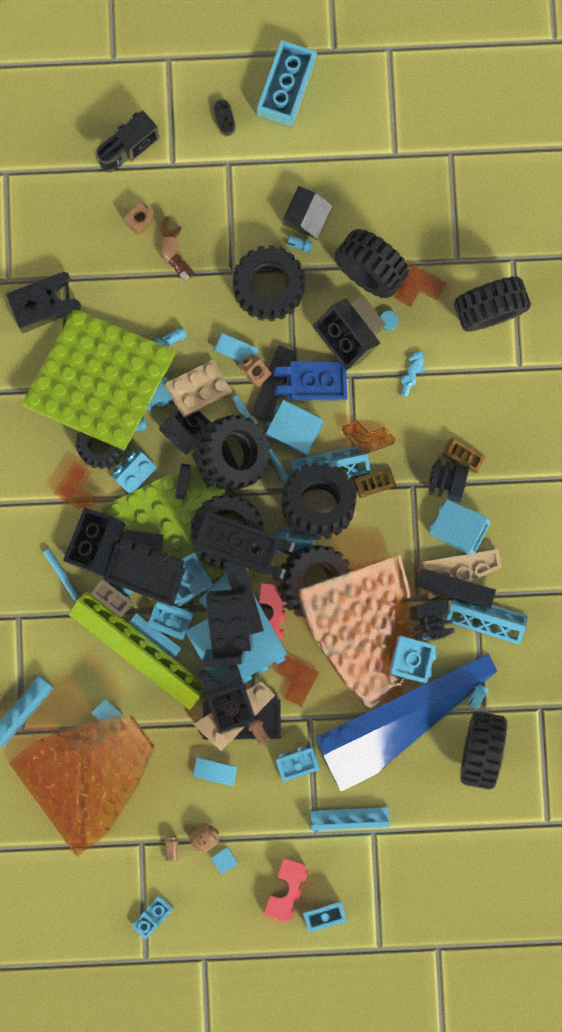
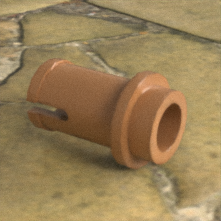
M256 719V723L249 725V731L253 732L258 744L263 745L270 738L262 727V721Z
M167 836L164 841L166 843L165 861H178L177 843H179V840H177V836Z

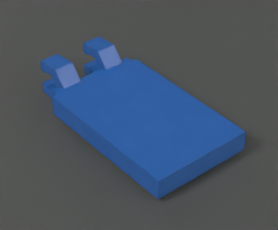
M291 361L286 367H275L273 369L274 377L287 376V385L276 386L274 388V396L287 395V399L302 401H346L348 399L347 371L340 362Z

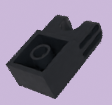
M143 110L140 113H134L128 123L120 125L115 130L116 133L98 147L97 156L100 167L105 172L111 173L128 159L132 162L160 138L158 126Z
M62 272L6 294L22 333L56 321L58 318L71 314L73 310H80L81 303L79 300H60L57 297L58 291L69 284V273ZM33 304L35 307L32 310L29 308V305Z
M228 665L229 676L222 683L214 682L207 670H199V677L220 735L257 722L238 665ZM233 705L237 707L236 713H227L228 706Z

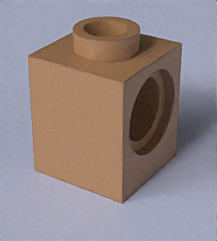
M139 203L124 217V222L138 236L154 221L153 211L147 205L143 206ZM138 215L145 216L143 221L135 220Z
M251 353L237 366L248 380L258 387L272 374L263 362Z

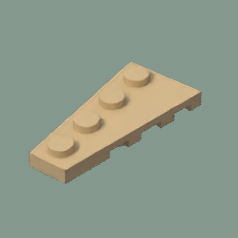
M498 549L477 552L474 556L465 554L422 562L423 569L468 582L502 568ZM427 590L429 600L442 595Z
M262 682L247 690L255 716L275 696ZM229 705L227 713H236L235 710H237V707ZM212 713L193 724L220 751L244 728L242 727L220 735Z

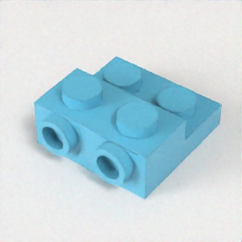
M195 553L181 559L184 560L183 568L186 571L174 603H177L178 607L214 586Z
M398 636L389 674L419 683H428L432 676V662L435 661L437 655L436 645Z

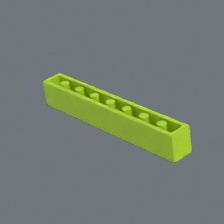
M88 591L77 600L69 616L187 709H192L205 692L200 679L90 595Z

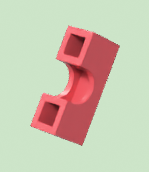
M262 583L259 604L268 605L272 608L274 614L269 622L279 640L282 641L283 629H280V622L285 621L286 610H282L283 602L280 598L283 595L282 591H278L277 585Z
M286 858L283 859L277 877L287 881L289 891L284 897L271 895L264 915L283 922H287V919H292L295 908L292 907L294 900H299L302 891L299 889L300 882H305L308 871L305 870L306 865Z

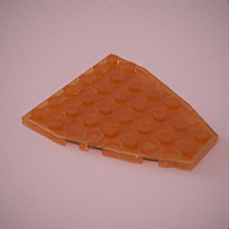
M395 555L298 589L307 628L339 678L361 704L369 709L402 696V682L404 678L389 674L398 636L409 638L407 617H409L410 610H407V598H410V590L401 555Z
M126 715L91 721L40 738L8 763L78 857L109 833L137 788L155 746L134 717Z

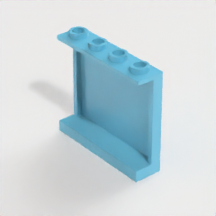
M255 594L254 597L264 631L252 634V650L246 651L243 663L238 664L244 684L253 679L251 675L257 672L259 675L269 670V665L274 662L276 665L286 660L285 656L288 655ZM208 619L186 631L201 660H203L206 649H212ZM228 666L206 668L214 682L222 683L229 676Z

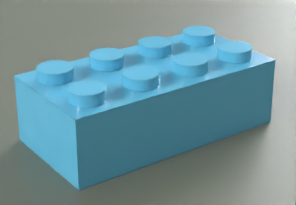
M281 40L257 107V116L293 127L316 62V51Z

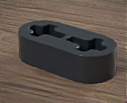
M219 100L214 105L218 128L222 135L230 136L235 132V121L231 106L226 100ZM222 105L226 108L225 116H222V112L219 110ZM224 120H227L228 125H232L230 130L222 128L224 127Z
M181 463L175 499H186L191 465Z

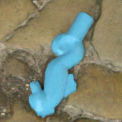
M421 351L414 352L408 358L409 361L414 360V362L408 368V375H403L401 378L403 384L401 396L408 397L410 388L415 385V374L424 371V365L422 364L425 356Z

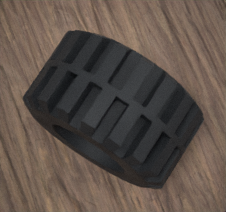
M82 432L77 433V452L81 459L92 468H110L112 464L119 462V458H122L124 450L113 445L103 454L93 453L89 447L93 437Z

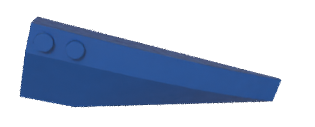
M487 654L316 737L315 739L340 791L378 773L475 691V686L477 687L478 684L482 685L494 675L497 669L490 655Z

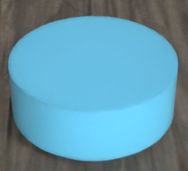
M385 311L381 314L380 318L386 324L383 329L387 331L395 329L398 324L396 313Z

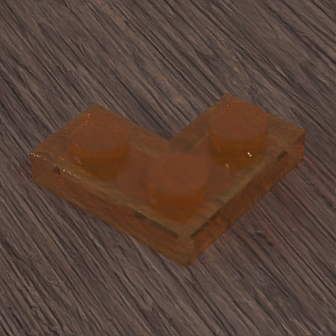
M413 265L408 277L395 295V299L411 307L418 294L422 292L437 301L446 282Z
M359 421L342 427L343 434L363 455L393 445L395 442V437L385 427L369 432Z
M73 462L55 490L54 495L83 512L84 507L90 509L97 498L81 487L91 472L78 463Z
M285 656L286 660L280 663L276 673L293 681L284 699L302 707L319 672Z

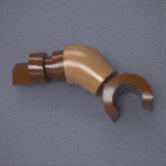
M166 216L160 228L161 234L164 237L160 253L165 263H169L171 267L174 266L177 274L184 281H187L194 275V272L185 261H181L182 257L179 255L180 252L176 238L180 235L182 227L178 226L174 231L167 229L166 226L169 224L170 219L169 216Z

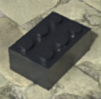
M347 298L333 304L313 325V328L346 371L360 364L381 344Z
M84 507L63 561L74 567L104 577L115 543H119L126 523L113 516Z
M247 588L208 592L206 595L212 654L251 651L253 638Z

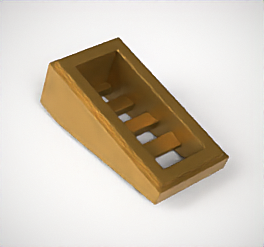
M455 438L448 440L441 454L446 459L450 458V461L454 463L457 460L465 462L464 459L467 453L470 454L466 461L467 463L471 464L474 456L477 457L474 465L469 466V470L474 473H478L485 459L484 455ZM455 446L456 448H455L453 454H451V451H452L453 447ZM463 450L460 458H458L457 455L459 451Z
M391 468L354 480L360 498L397 487ZM387 474L390 484L386 485L383 475ZM377 477H380L382 487H379ZM373 479L375 489H372L369 480ZM366 481L368 491H365L362 482Z

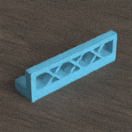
M365 444L290 460L293 472L296 469L301 471V466L308 464V466H312V463L318 462L319 465L329 463V467L332 468L334 466L346 467L345 472L349 475L348 478L371 473ZM365 461L366 468H354L357 463Z
M452 598L451 613L446 618V620H453L454 625L520 645L526 629L528 616L494 605L490 609ZM453 611L461 613L463 618L451 617ZM478 618L482 623L478 625L473 624L471 619ZM497 624L501 629L492 630L489 625ZM513 629L520 632L518 637L509 635L508 631Z
M41 676L35 679L0 720V747H5L53 691L54 687Z
M388 807L310 811L311 831L390 827Z

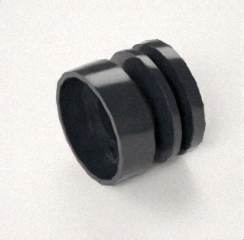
M438 455L430 472L428 495L433 496L436 487L439 488L438 497L442 496L444 490H448V500L460 502L470 463L457 460L454 468H451L450 458H447L445 466L441 465L443 456Z
M449 600L424 603L409 608L411 621L421 622V625L413 627V631L422 630L423 632L415 635V640L433 641L443 639L455 633L454 628L445 629V626L453 624V620H443V616L451 613Z

